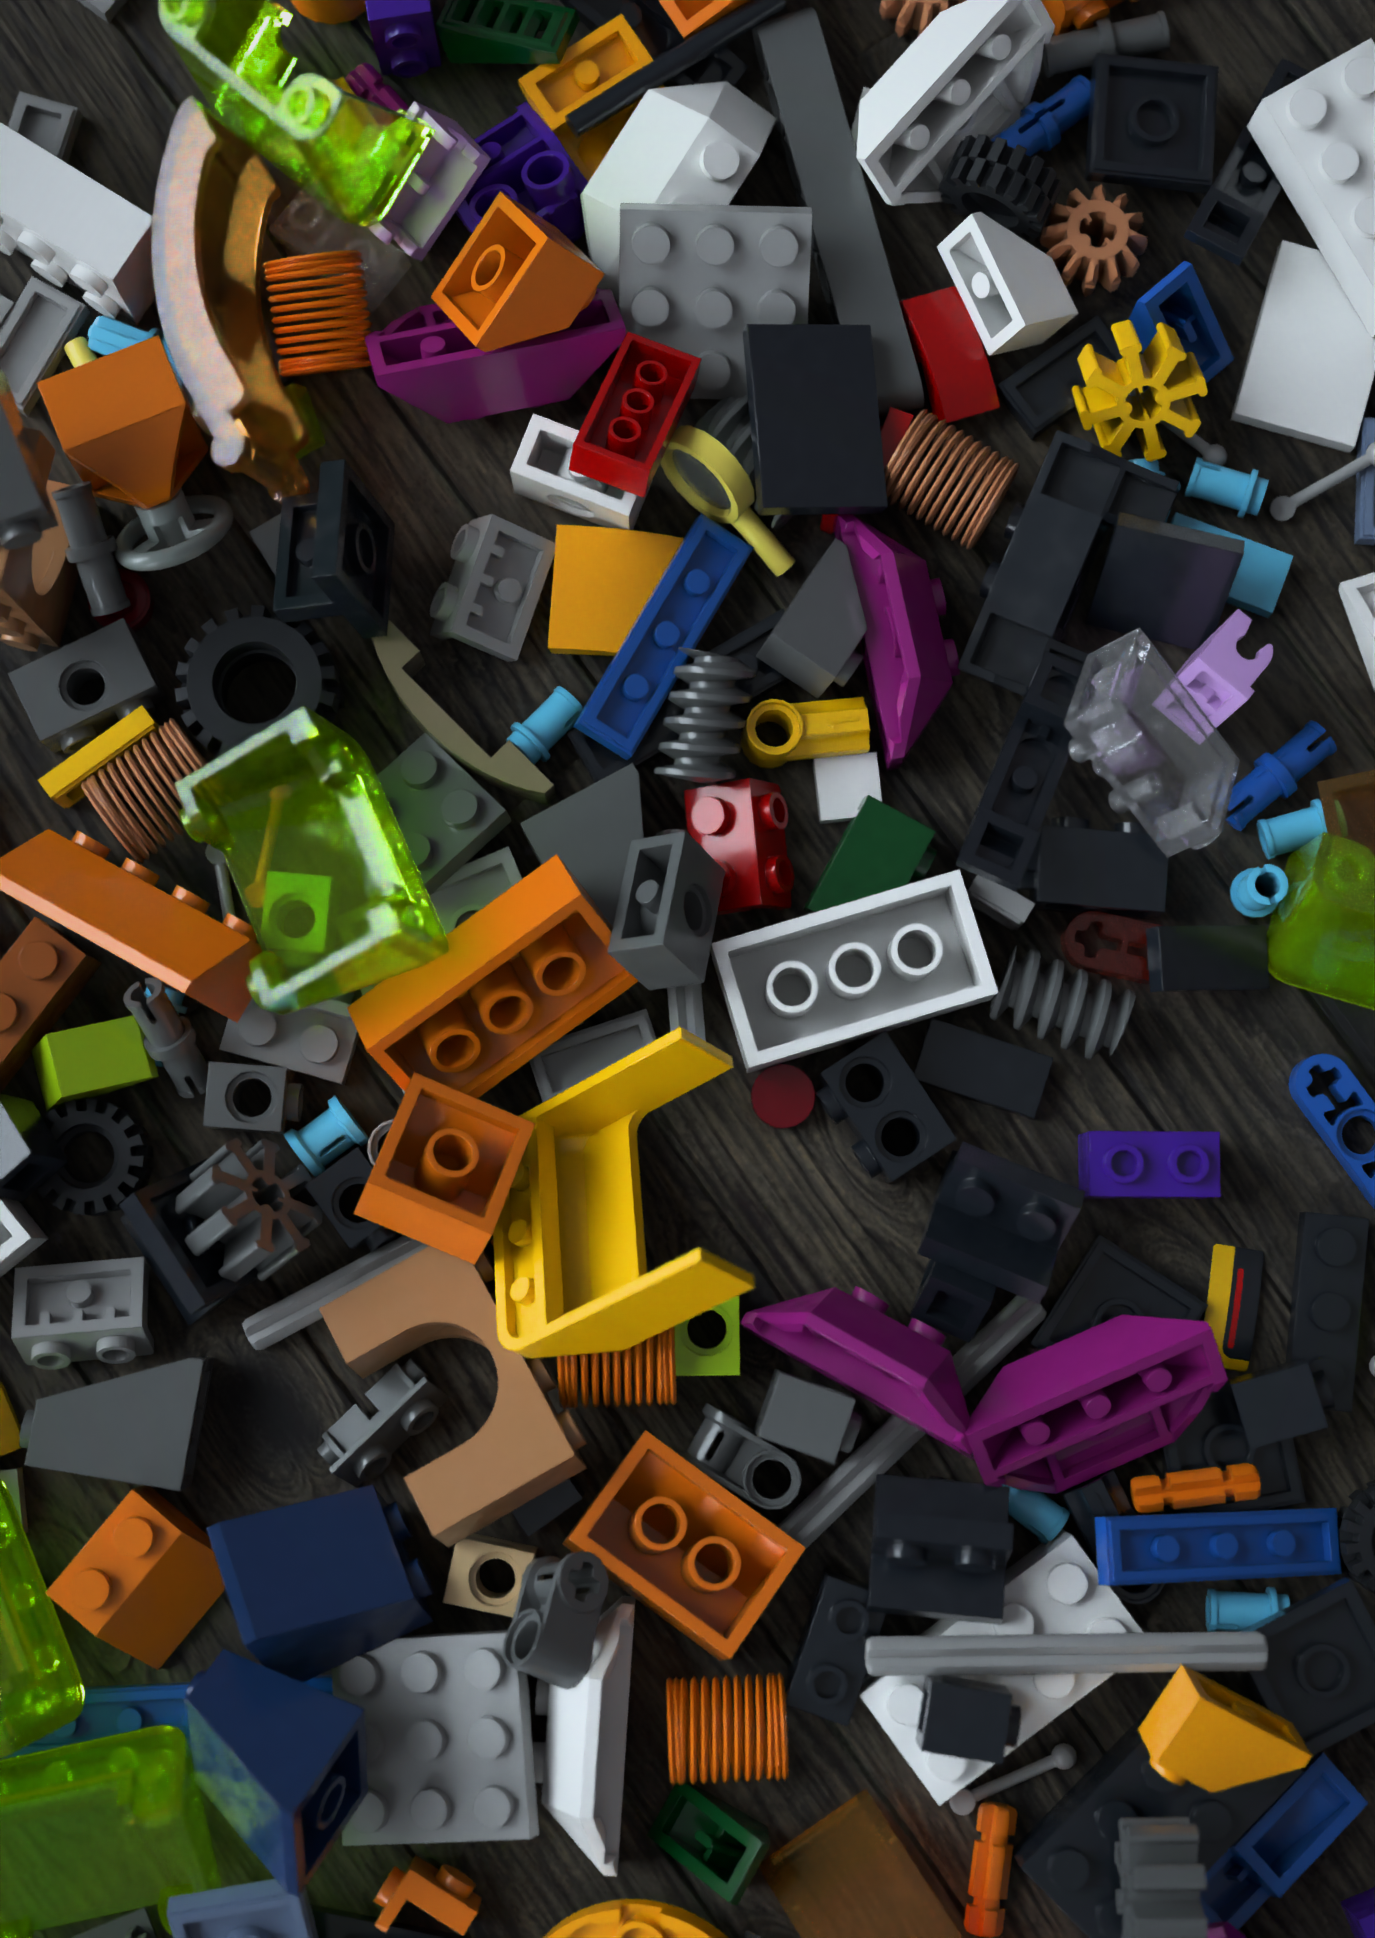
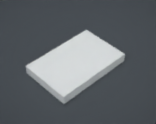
M1282 240L1276 252L1230 420L1350 453L1356 445L1375 375V337L1371 338L1320 250Z

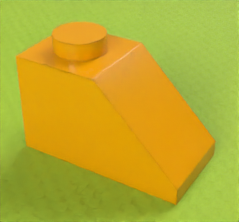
M1182 1664L1138 1729L1152 1756L1150 1764L1159 1774L1177 1785H1184L1188 1780L1211 1793L1303 1768L1312 1757L1292 1722Z

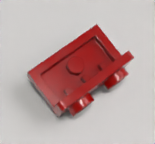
M746 778L684 790L688 834L725 870L717 915L759 908L775 910L791 908L794 870L791 861L787 857L784 828L788 823V808L781 794L780 786L771 782Z

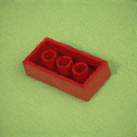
M627 331L573 443L569 470L644 498L696 386L702 359Z

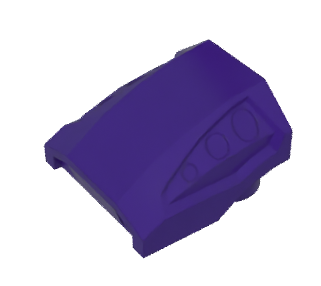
M525 101L516 107L518 112L474 139L491 160L455 211V214L472 234L501 191L557 227L573 243L580 239L585 231L580 194L588 181L577 168L555 133L529 103Z

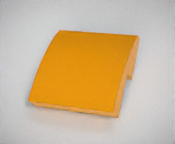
M622 13L568 47L560 64H542L518 79V84L529 105L555 133L588 182L641 99L579 138H576L565 120V115L653 61Z
M557 525L548 649L552 654L615 656L684 538L627 529Z

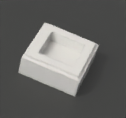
M877 752L816 758L813 760L820 824L850 821L853 817H856L859 811L858 807L862 799L867 795L882 802Z

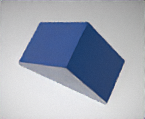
M1183 261L1137 300L1128 320L1133 322L1142 345L1143 353L1157 333L1156 325L1162 322L1176 330L1185 353H1194L1206 383L1234 360L1191 263Z

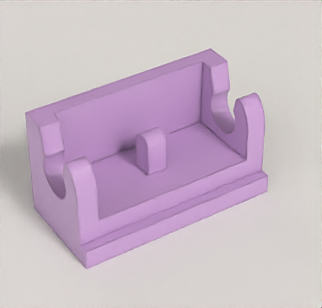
M413 101L346 203V207L352 213H355L382 242L389 245L392 239H394L410 257L422 261L491 158L455 120Z
M1239 609L1187 659L1153 700L1159 708L1199 742L1204 740L1252 696L1255 690L1250 686L1268 666L1273 656L1272 644H1267L1256 653L1255 659L1248 660L1239 655L1236 643L1245 636L1252 621Z

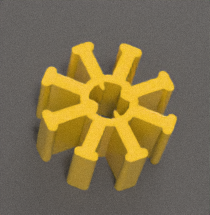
M1125 320L1111 326V331L1123 358L1115 362L1095 352L1092 344H1086L1077 358L1087 386L1081 388L1075 385L1072 387L1074 402L1084 430H1090L1093 425L1101 448L1119 457L1122 456L1121 449L1135 428H1137L1135 433L1146 461L1151 462L1164 458L1167 455L1156 426L1161 420L1183 430L1186 438H1192L1201 425V420L1190 396L1199 394V396L1204 397L1207 395L1208 390L1205 378L1194 353H1185L1176 330L1162 322L1156 325L1157 333L1143 354H1139L1142 351V345L1133 322ZM1143 386H1149V388L1143 393ZM1135 389V396H1129L1130 392Z

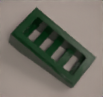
M447 0L436 22V32L450 63L560 64L580 18L575 9L534 0ZM538 31H545L541 39L535 38Z

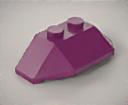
M597 288L592 302L587 308L579 312L569 328L488 352L475 347L436 303L416 307L393 320L383 331H374L365 336V343L378 387L448 424L463 420H476L488 415L524 408H536L549 403L569 400L623 342L626 336V327L612 290Z
M840 514L837 517L835 526V537L847 546L867 625V631L859 641L860 651L864 655L862 660L886 770H895L901 767L946 698L953 684L952 677L960 675V669L957 668L959 664L958 653L953 638L943 640L938 616L946 615L945 595L940 578L930 579L926 560L854 514Z
M855 1286L851 1295L833 1287L745 1313L740 1324L748 1333L973 1460L972 1449L965 1434L968 1431L969 1413L951 1352L942 1347L947 1337L939 1331L914 1318L911 1319L908 1327L885 1315L889 1308L886 1302Z
M1122 1314L1003 1366L970 1416L968 1431L965 1434L986 1486L1001 1487L1006 1485L1020 1490L1057 1494L1175 1442L1202 1411L1212 1391L1218 1392L1226 1383L1228 1377L1212 1328L1206 1321Z

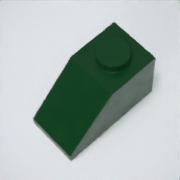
M867 795L862 799L856 817L850 820L802 910L811 914L905 886L910 879L914 882L923 880L937 854L936 849L928 846L936 831Z

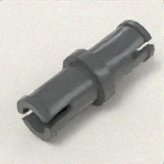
M1159 11L1156 14L1110 23L1108 18L1095 20L1092 28L1052 36L1050 43L1044 44L1042 55L1046 76L1051 77L1058 73L1090 67L1097 53L1136 57L1159 51L1167 52L1170 49V34L1164 11Z
M90 481L60 488L51 492L56 501L70 547L65 549L68 562L76 563L91 606V614L93 617L120 611L129 607L131 603L126 596L113 555V551L118 549L114 535L107 536L92 492V484Z
M145 979V984L152 994L149 998L140 982L134 983L124 994L123 1001L145 1034L143 1044L152 1059L161 1061L180 1096L183 1098L195 1097L194 1091L188 1083L190 1078L193 1080L200 1095L205 1093L208 1064L195 1044L197 1034L190 1020L184 1016H179L159 979Z

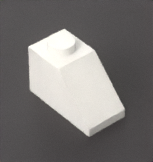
M982 212L972 213L937 246L989 356L1042 344L1078 314L1053 259Z

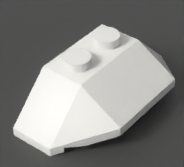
M966 0L940 12L861 99L859 103L857 159L886 204L898 206L905 205V203L943 201L941 199L942 193L939 192V185L960 141H964L965 137L969 135L977 139L978 134L988 135L991 139L1020 118L1021 110L1030 102L1041 69L1044 44L1050 43L1055 28L1041 0Z
M727 81L648 89L580 194L590 260L605 273L597 288L611 289L619 306L621 203L729 205L761 155L776 118Z
M622 1596L599 1617L593 1641V1655L590 1666L583 1679L575 1687L566 1690L543 1680H537L535 1715L547 1716L546 1742L533 1743L535 1783H543L542 1804L604 1876H617L635 1613V1598L632 1596Z

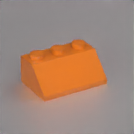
M646 1430L598 1492L562 1543L572 1552L585 1551L597 1556L606 1568L608 1579L719 1661L732 1658L806 1549Z

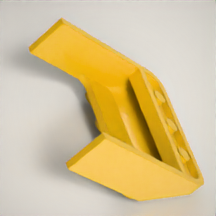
M679 1027L519 1115V1117L536 1124L493 1231L497 1335L503 1347L531 1359L622 1351L755 1288L753 1274L701 1248L648 1274L646 1265L637 1144L638 1126L649 1112L733 1068L732 1056L686 1029Z

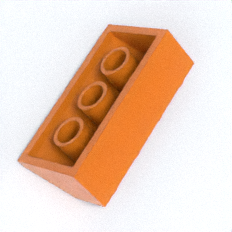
M47 829L0 857L1 891L236 1023L240 1020L276 955L256 943L262 933L257 928L230 913H227L222 923L207 916L205 913L211 905L209 902L179 885H176L171 895L155 887L160 879L159 875L127 857L121 868L105 860L111 849L78 830L72 840H69Z
M556 854L357 999L347 1009L366 1051L404 1092H406L415 1072L469 1096L479 1098L632 987L638 980L607 953L613 927L591 896Z

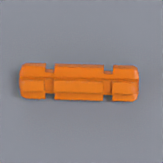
M1250 1463L1227 1465L1226 1471H1221V1468L1210 1467L1165 1473L1164 1479H1160L1156 1474L1134 1477L1130 1482V1494L1135 1511L1144 1514L1164 1511L1165 1505H1169L1170 1508L1176 1510L1223 1504L1226 1502V1498L1229 1497L1232 1501L1235 1500V1502L1255 1500L1261 1495V1482L1257 1467Z
M1000 1802L981 1803L978 1807L976 1830L982 1832L981 1840L974 1839L968 1894L974 1896L973 1903H966L964 1927L968 1933L985 1938L1000 1936L1003 1932L1005 1908L1000 1906V1899H1007L1013 1854V1844L1007 1842L1008 1835L1015 1836L1017 1822L1016 1809Z

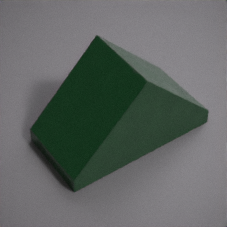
M686 1780L683 1786H680L678 1783L674 1785L647 1834L649 1838L728 1903L738 1906L770 1847L768 1827L697 1785H692L688 1780Z

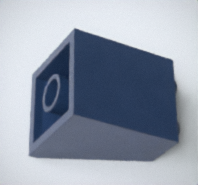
M374 1485L218 1522L206 1528L244 1646L265 1667L304 1683L352 1660L356 1656H361L433 1621L425 1600L426 1597L434 1594L432 1583L419 1557L411 1560L404 1541L413 1537L408 1519L399 1502L396 1501L388 1505Z
M223 1649L207 1671L201 1670L194 1676L185 1695L184 1705L188 1711L190 1730L189 1749L192 1751L195 1782L286 1892L299 1897L368 1793L365 1709Z

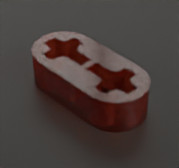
M1088 911L1075 917L1065 927L1061 936V949L1065 959L1078 969L1141 984H1149V970L1146 969L1147 959L1142 956L1128 954L1127 949L1128 945L1138 948L1146 947V928L1162 925L1103 912ZM1090 925L1099 927L1098 937L1102 940L1118 943L1117 950L1099 949L1092 958L1084 956V945L1075 942V934H1083Z

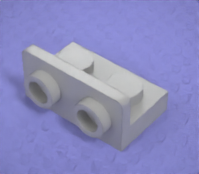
M494 514L471 520L469 524H464L458 531L451 547L450 556L455 560L448 583L444 582L441 584L431 603L430 616L435 619L430 635L440 640L454 638L504 661H517L555 554V542Z
M268 969L238 1023L228 1018L219 1049L273 1066L287 1067L298 1073L345 1086L359 1039V1033L347 1009L352 1003L354 994L319 983L316 985L314 994L291 988L292 976Z
M144 1256L15 1268L11 1339L25 1364L34 1365L41 1369L53 1370L67 1367L71 1362L99 1359L105 1363L120 1364L133 1360L135 1356L153 1354L154 1339L148 1328L149 1267Z

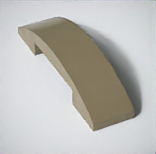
M388 619L387 636L374 637L372 641L393 690L417 726L430 736L455 762L472 775L511 795L548 805L556 797L554 784L510 740L490 757L412 679L425 666V662L420 650Z

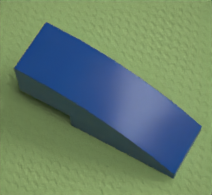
M1318 1752L1311 1757L1305 1767L1300 1768L1303 1773L1205 1873L1207 1887L1206 1890H1200V1902L1208 1924L1228 1921L1239 1930L1270 1896L1280 1898L1366 1807L1368 1802L1324 1753Z

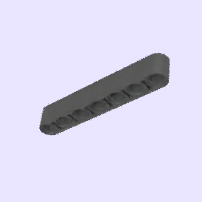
M809 7L770 17L752 29L753 42L771 110L776 118L775 124L798 206L812 207L811 252L832 325H871L879 420L887 417L890 407L906 413L922 409L924 407V393L919 370L860 163L857 159V152L815 9Z

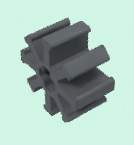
M235 1138L227 1142L190 1173L189 1178L194 1182L176 1196L175 1209L178 1214L186 1212L206 1220L185 1238L186 1244L194 1255L200 1256L219 1240L225 1244L223 1267L219 1270L221 1277L236 1282L255 1267L258 1271L257 1277L263 1281L310 1246V1240L304 1237L322 1223L323 1211L319 1205L312 1207L292 1199L306 1188V1184L313 1180L302 1164L297 1165L281 1179L275 1175V1154L280 1150L277 1143L263 1138L245 1153L241 1148V1140Z
M1189 1817L1120 1818L1118 1821L1120 1842H1115L1114 1859L1121 1879V1889L1115 1891L1117 1914H1123L1121 1938H1207L1208 1921L1200 1902V1890H1206L1207 1887L1204 1864H1197L1199 1832L1196 1824H1190Z

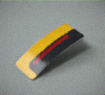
M1215 1244L1213 1246L1207 1296L1208 1307L1205 1311L1204 1321L1212 1328L1224 1368L1246 1371L1249 1366L1255 1332L1264 1254L1259 1250Z

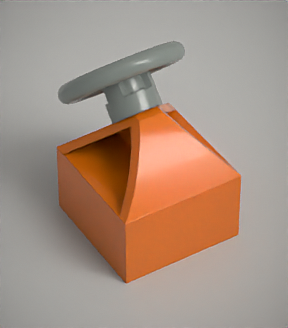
M159 335L36 382L64 453L83 482H91L94 497L133 505L138 516L128 523L116 538L118 549L113 552L115 559L120 565L134 571H156L177 566L205 553L227 534L234 518L233 509L230 504L221 497L214 495L185 496L181 488L209 449L183 384ZM208 513L214 515V518L195 520L193 514ZM147 534L148 540L133 549L137 541Z

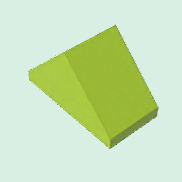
M133 1015L49 1033L35 1045L31 1052L46 1112L51 1111L53 1108L61 1109L65 1107L64 1102L70 1100L82 1101L86 1100V1098H95L159 1077L155 1060L150 1057L143 1044L145 1034Z

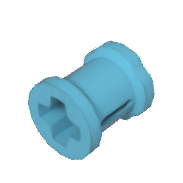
M336 1095L328 1100L329 1108L299 1131L291 1128L284 1134L296 1155L315 1177L323 1173L328 1164L353 1145L364 1146L368 1143L369 1137Z

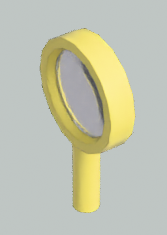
M691 425L679 426L675 430L660 462L669 481L691 506L706 517L721 524H732L776 577L785 573L795 563V559L750 508V505L755 501L754 488L741 464L722 443L705 431Z

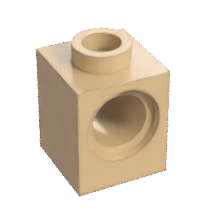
M475 1533L455 1544L443 1603L513 1618L521 1590L523 1573L527 1565L536 1558L538 1547ZM490 1559L506 1561L511 1565L515 1573L514 1586L502 1593L488 1590L480 1580L481 1565ZM545 1575L541 1576L540 1580H544Z

